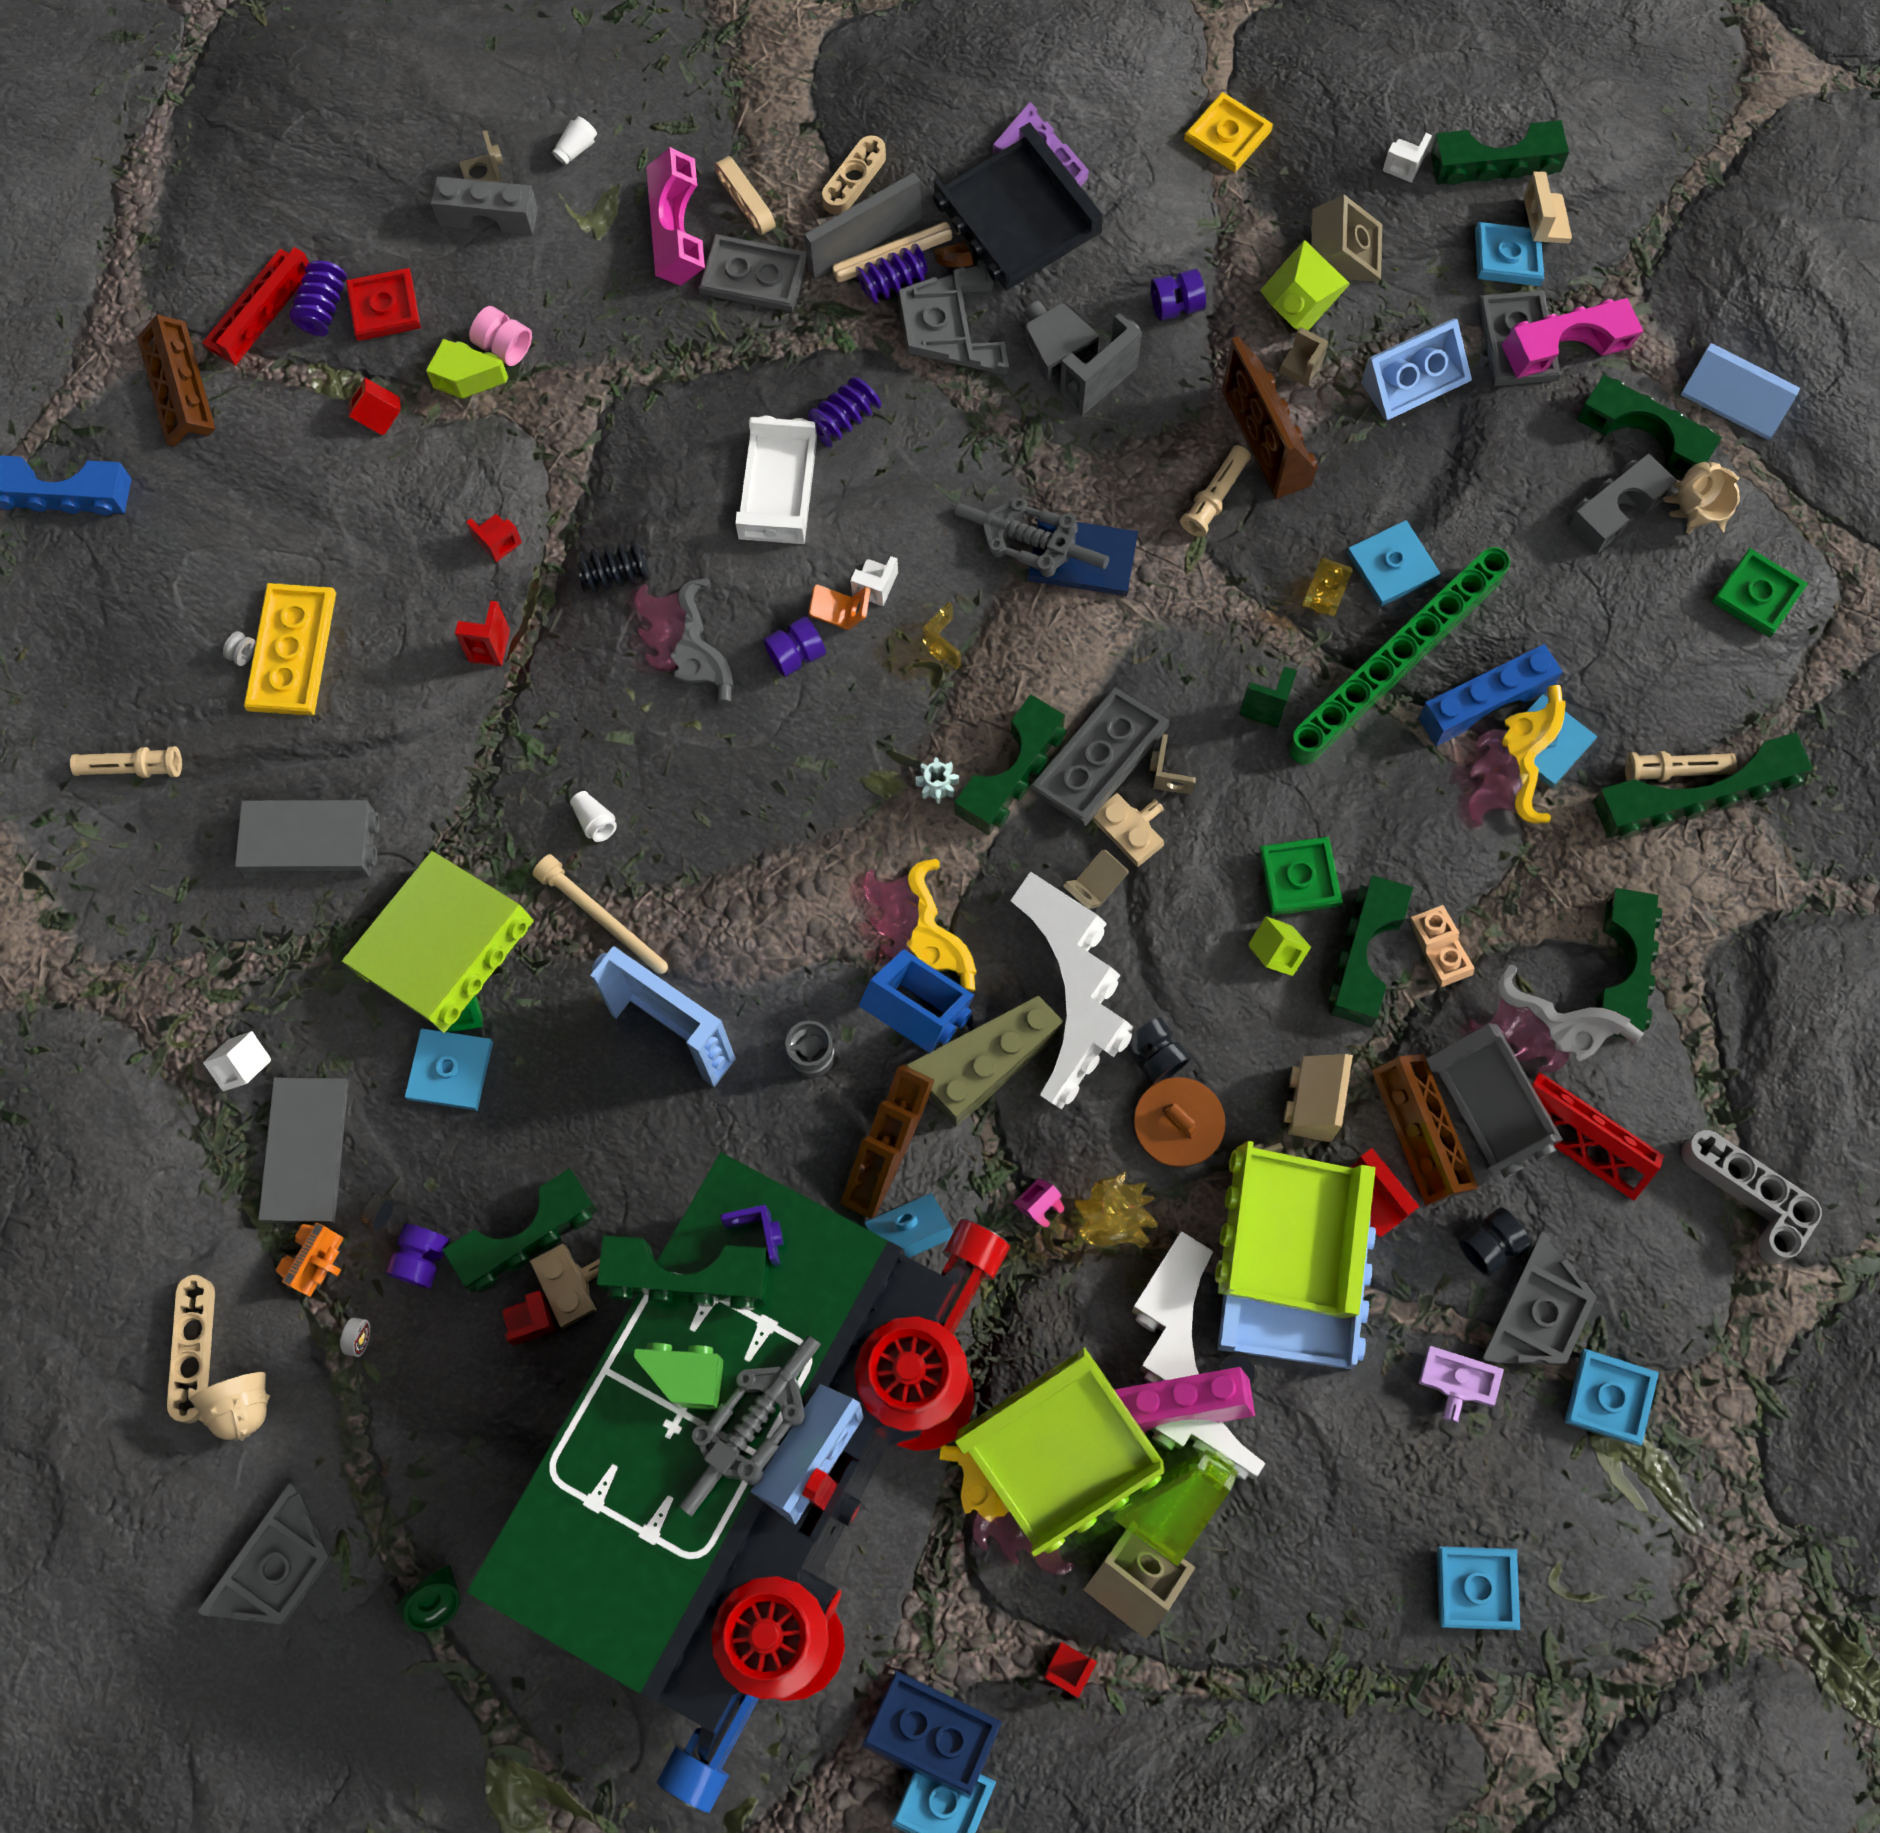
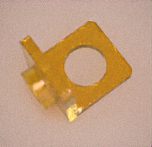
M948 602L923 627V642L928 645V650L934 657L941 661L945 659L958 669L961 666L960 651L939 635L944 627L953 619V605Z

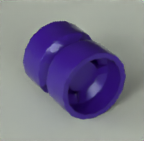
M1196 268L1179 272L1175 279L1170 275L1151 280V299L1159 321L1176 318L1179 316L1180 311L1189 315L1206 309L1204 283L1201 274ZM1173 289H1175L1176 297H1177V301H1178V302H1176L1175 294H1174V290H1173Z
M806 616L792 622L788 626V633L778 630L763 638V643L770 659L784 678L801 669L802 660L807 663L814 662L826 655L824 644L817 630Z
M404 1223L397 1240L400 1250L399 1252L392 1253L385 1274L422 1288L431 1289L438 1271L435 1261L443 1258L444 1252L442 1249L447 1247L450 1239L431 1230Z

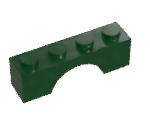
M1562 120L1530 123L1525 138L1516 145L1507 148H1493L1483 145L1468 130L1436 133L1430 155L1437 185H1456L1469 181L1480 180L1486 182L1498 178H1521L1526 175H1532L1534 171L1546 172L1547 175L1562 172L1569 149Z
M1605 374L1586 401L1577 419L1580 423L1605 436L1622 428H1637L1648 432L1659 441L1664 450L1665 468L1683 478L1693 465L1708 462L1723 438L1714 433L1710 428L1687 419L1680 412L1655 402L1652 397L1640 394L1625 386L1622 381L1612 379Z
M1030 694L1011 721V735L1016 740L1020 749L1017 761L1010 769L999 775L987 777L973 775L954 802V815L989 836L995 827L1000 829L1010 815L1008 808L1014 799L1020 801L1029 787L1027 781L1033 772L1039 774L1048 759V756H1046L1048 750L1052 745L1057 747L1063 740L1067 731L1064 728L1065 714Z
M1374 875L1371 876L1367 886L1360 885L1355 900V905L1361 906L1358 918L1351 917L1346 937L1351 938L1349 950L1342 949L1337 965V970L1343 972L1340 982H1333L1327 1001L1333 1003L1330 1015L1373 1027L1378 1019L1387 985L1374 974L1367 958L1368 942L1381 933L1400 929L1406 917L1413 887Z
M1615 888L1606 899L1603 932L1614 938L1624 950L1628 970L1623 983L1605 988L1596 997L1595 1008L1615 1011L1630 1019L1632 1025L1644 1032L1649 1029L1652 1019V1010L1647 1008L1648 996L1652 995L1655 987V975L1651 974L1652 962H1655L1659 950V942L1654 941L1655 929H1658L1661 923L1662 908L1657 907L1659 895ZM1613 1034V1035H1612V1036H1616V1037L1625 1038V1037H1624L1623 1035H1621V1034H1619V1035Z
M570 1168L538 1188L539 1209L532 1224L519 1235L508 1239H493L484 1236L474 1229L442 1249L464 1287L471 1292L487 1290L498 1281L497 1276L506 1270L515 1271L529 1262L530 1258L528 1256L540 1248L543 1251L552 1248L561 1241L560 1235L571 1228L578 1230L593 1220L592 1215L598 1210Z
M603 1235L597 1285L604 1292H608V1298L616 1300H632V1295L637 1294L648 1295V1301L670 1304L673 1303V1297L688 1298L689 1304L694 1306L712 1307L714 1301L730 1302L729 1307L734 1309L754 1310L755 1304L766 1305L770 1258L766 1248L725 1245L719 1257L709 1267L697 1273L680 1275L668 1272L657 1265L651 1246L645 1239Z

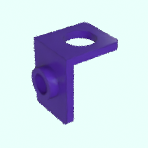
M766 1204L720 1215L721 1222L725 1228L762 1221L770 1261L773 1266L780 1265L777 1246L784 1244L779 1220L772 1222L771 1213Z

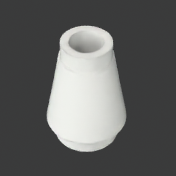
M580 116L575 120H570L552 154L562 164L567 165L595 143L596 130Z
M581 791L572 797L570 805L573 807L586 837L593 839L595 842H601L608 839L617 828L615 816L586 791Z

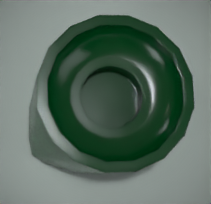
M451 1566L443 1567L424 1578L399 1602L395 1613L409 1628L417 1632L433 1631L447 1624L456 1615L460 1606V1594Z

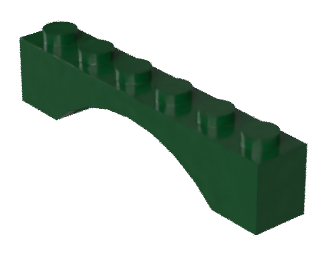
M1795 732L1764 741L1744 768L1729 778L1715 784L1693 789H1669L1652 786L1633 779L1602 788L1592 802L1607 838L1620 835L1622 839H1626L1640 833L1642 828L1653 826L1654 829H1660L1672 824L1674 819L1683 816L1690 820L1704 815L1707 809L1718 807L1719 810H1725L1737 805L1740 802L1739 800L1748 797L1755 801L1767 797L1772 793V790L1783 788L1784 791L1796 789L1805 783L1804 779L1814 768L1798 733Z

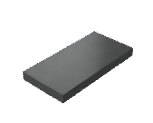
M911 173L805 233L808 270L814 280L832 271L833 264L859 255L921 220L920 179L916 174Z
M1114 687L1030 785L1031 792L1078 823L1086 826L1170 727L1169 720Z
M274 1078L259 1211L260 1222H317L320 1224H335L349 1085L347 1079Z

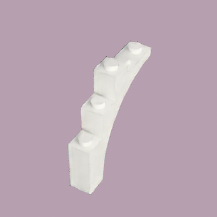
M1030 872L1011 899V902L1027 914L1046 936L1059 962L1065 985L1067 1017L1063 1044L1054 1071L1040 1094L1049 1102L1062 1109L1065 1104L1071 1103L1078 1094V1085L1085 1074H1090L1096 1068L1100 1060L1099 1054L1101 1051L1104 1050L1112 1057L1118 1051H1123L1132 1038L1131 1032L1134 1027L1101 1004L1104 998L1108 999L1115 992L1118 985L1117 979L1120 977V974L1112 967L1088 952L1091 947L1096 946L1102 939L1104 927L1107 923L1085 906Z
M1182 1231L1132 1310L1137 1315L1135 1320L1140 1325L1152 1332H1155L1157 1328L1163 1332L1140 1369L1146 1374L1144 1380L1148 1383L1199 1374L1195 1363L1192 1342L1193 1305L1200 1278L1213 1251ZM1182 1420L1165 1423L1150 1429V1431L1155 1433L1152 1439L1170 1451L1174 1446L1181 1450L1189 1438L1195 1441L1192 1446L1195 1450L1210 1459L1214 1455L1227 1462L1225 1469L1242 1480H1245L1247 1476L1255 1479L1265 1465L1261 1459L1235 1438L1223 1422Z

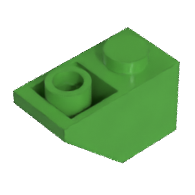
M648 1343L647 1350L635 1349L634 1358L677 1408L716 1410L719 1407L723 1359L718 1354H713L712 1347L691 1345L688 1346V1352L672 1351V1345Z

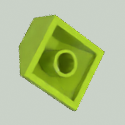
M1304 240L1260 291L1271 306L1295 329L1303 328L1308 331L1345 291L1350 283Z

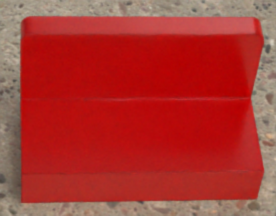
M490 601L485 624L458 621L455 635L469 662L502 666L510 628L497 601Z
M1371 1148L1349 1168H1355L1359 1165L1376 1167L1370 1227H1375V1235L1381 1238L1413 1214L1419 1205L1374 1149Z

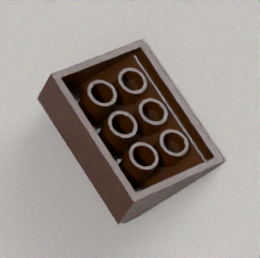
M1236 336L1231 340L1221 392L1275 499L1312 486L1315 473L1318 470L1317 461L1313 453L1307 452L1303 444L1304 439L1301 429L1298 425H1293L1289 417L1290 411L1284 398L1280 399L1276 392V383L1270 371L1266 372L1259 358L1239 336Z

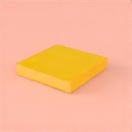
M1221 92L1185 133L1184 141L1235 173L1269 135L1273 124Z

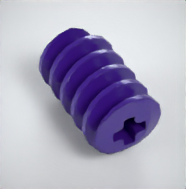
M914 243L911 245L910 251L907 248H901L899 256L891 252L887 256V261L879 257L876 260L875 266L871 262H867L864 265V271L860 267H856L855 270L864 294L876 305L878 304V293H881L888 300L890 299V288H893L898 295L902 283L908 287L913 285V279L915 278L918 282L925 281L924 274H927L928 267L921 248L918 244Z
M321 260L312 261L307 264L305 274L301 279V285L297 290V296L293 301V307L289 312L291 321L299 329L319 337H324L328 334L329 331L326 326L330 325L333 321L330 315L336 312L334 304L340 301L338 293L343 291L344 285L342 282L347 280V274L344 270L333 263Z
M851 377L847 381V385H841L837 393H831L828 396V401L822 400L818 404V409L812 408L808 412V420L815 422L817 438L821 443L831 448L833 446L830 439L831 435L840 441L843 438L840 428L850 433L853 430L849 422L850 420L860 425L862 423L860 412L870 417L872 410L869 405L871 404L878 410L882 405L879 397L868 384L857 377Z

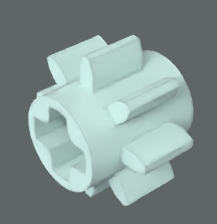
M937 757L928 766L922 763L920 767L924 776L916 777V786H925L922 790V798L925 799L930 796L936 799L937 804L946 795L953 798L954 789L951 785L959 784V775H950L953 770V763L949 762L945 765L939 762Z

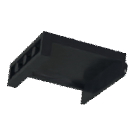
M1030 122L1019 128V141L948 184L943 185L938 178L934 179L935 194L932 197L936 207L941 213H947L954 231L959 236L963 235L966 238L973 256L976 259L981 258L990 278L995 283L999 281L1006 291L1102 233L1103 214Z

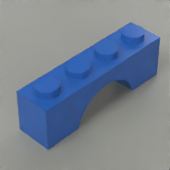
M0 455V509L12 510L14 507L29 508L37 512L51 509L61 510L70 514L85 511L103 516H109L112 513L125 514L132 478L120 462L87 461L83 468L71 478L60 482H45L36 479L34 471L23 457Z
M1543 644L1427 701L1418 719L1436 747L1466 732L1482 717L1505 704L1518 700L1525 703L1547 692V687L1556 685L1563 671L1547 646Z

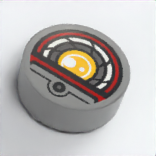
M353 1317L347 1321L340 1339V1347L343 1354L360 1357L364 1353L370 1338V1323L368 1320Z

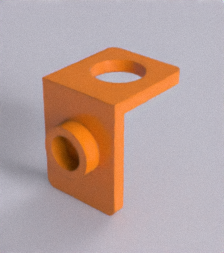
M815 585L812 588L808 615L845 630H850L866 618L870 588L864 587L850 597L823 586ZM861 601L860 608H859V610H858V612H857V614H856L857 606H858L859 602Z

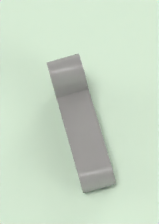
M1702 1130L1682 1145L1681 1157L1688 1167L1770 1221L1757 1243L1758 1252L1765 1261L1779 1264L1796 1256L1802 1250L1821 1219L1822 1209L1819 1202L1716 1132ZM1700 1144L1705 1147L1704 1152H1703V1153L1705 1154V1156L1700 1153L1701 1148H1702V1147L1700 1146ZM1718 1156H1721L1722 1159L1715 1164V1162L1720 1159ZM1728 1164H1733L1739 1169L1741 1173L1740 1179L1734 1178L1729 1173ZM1761 1185L1771 1190L1772 1201L1762 1196L1760 1192ZM1793 1207H1797L1803 1212L1805 1216L1804 1223L1794 1217ZM1775 1236L1780 1237L1785 1242V1252H1781L1776 1248L1774 1244Z

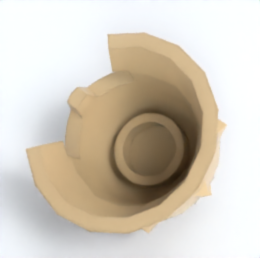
M265 1372L245 1374L217 1383L194 1394L190 1401L199 1411L200 1417L198 1420L203 1422L212 1434L220 1439L243 1441L246 1437H249L250 1434L260 1428L266 1417L267 1404L270 1395L266 1394L265 1391L266 1374Z

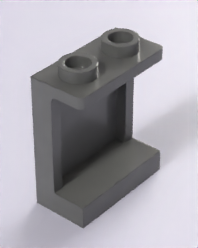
M1118 313L1113 318L1111 343L1085 365L1072 352L1062 360L1059 395L1082 416L1138 368L1142 337L1139 326L1133 320L1126 319L1121 313Z

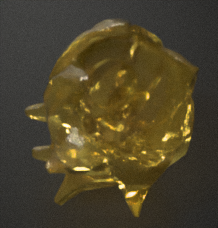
M1126 1171L1115 1177L1102 1178L1095 1182L1090 1199L1074 1202L1086 1220L1083 1229H1080L1078 1233L1086 1242L1095 1246L1104 1247L1132 1242L1140 1248L1145 1247V1244L1149 1243V1239L1142 1231V1226L1153 1229L1158 1226V1222L1143 1208L1145 1204L1155 1199L1154 1196L1141 1195L1147 1182L1136 1185L1124 1183Z

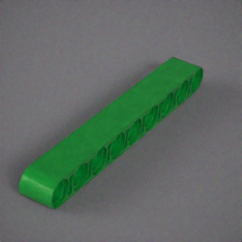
M1490 547L1484 550L1310 714L1294 731L1289 746V753L1292 759L1304 765L1316 761L1501 584L1510 566V558L1506 551L1498 547ZM1486 566H1493L1497 571H1491ZM1463 587H1470L1475 593H1469ZM1440 608L1448 609L1452 614H1444ZM1416 630H1424L1430 636H1422ZM1393 652H1402L1407 658H1398ZM1370 674H1379L1384 678V680H1375L1370 676ZM1346 696H1356L1361 702L1353 703ZM1323 718H1333L1338 724L1328 725L1324 722ZM1309 740L1313 743L1314 747L1306 748L1299 741Z

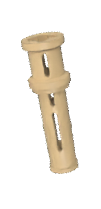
M1239 445L1233 446L1230 454L1206 490L1196 494L1194 498L1195 504L1189 513H1185L1180 519L1181 526L1188 533L1197 537H1204L1207 534L1209 523L1214 516L1219 515L1222 511V500L1235 483L1247 462L1251 459V454L1247 449Z
M176 746L168 747L167 750L150 751L148 747H142L137 749L135 753L74 754L70 759V768L74 776L136 773L141 778H150L152 774H168L170 777H178L182 769V758Z
M1658 751L1656 755L1639 756L1636 752H1629L1625 760L1627 781L1633 779L1638 781L1640 779H1656L1658 782H1666L1673 776L1733 775L1737 769V759L1734 753L1671 756L1666 751Z

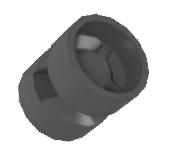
M810 1020L799 1022L790 1029L786 1037L785 1046L790 1065L794 1071L802 1077L812 1079L821 1077L829 1072L834 1064L835 1052L831 1033L821 1023Z

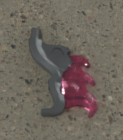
M709 579L689 581L681 587L679 592L662 598L648 595V586L644 584L636 593L635 603L639 613L648 619L652 628L649 632L641 628L638 631L642 640L659 652V655L656 657L649 654L645 655L649 664L661 671H670L678 668L674 676L683 682H708L714 684L718 689V704H731V689L734 688V683L728 662L719 651L700 638V634L704 629L694 597L699 590L711 588Z

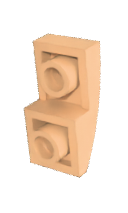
M1443 905L1411 917L1410 921L1417 940L1440 987L1474 974L1475 968L1458 941L1459 931Z

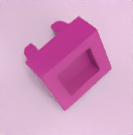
M1040 1178L1013 1203L1022 1214L1043 1227L1050 1225L1044 1214L1050 1207L1060 1214L1064 1211V1206L1060 1200L1061 1193L1053 1184Z

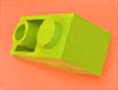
M446 339L442 340L426 370L433 388L462 399L504 384L508 379L503 361L495 354L490 352L484 354L473 350L463 342L457 341L454 343Z

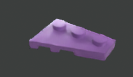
M1029 102L993 144V153L997 154L1019 141V128L1030 122L1077 183L1082 186L1088 179L1089 170L1067 144L1061 143L1054 134L1052 126L1040 118L1035 106Z

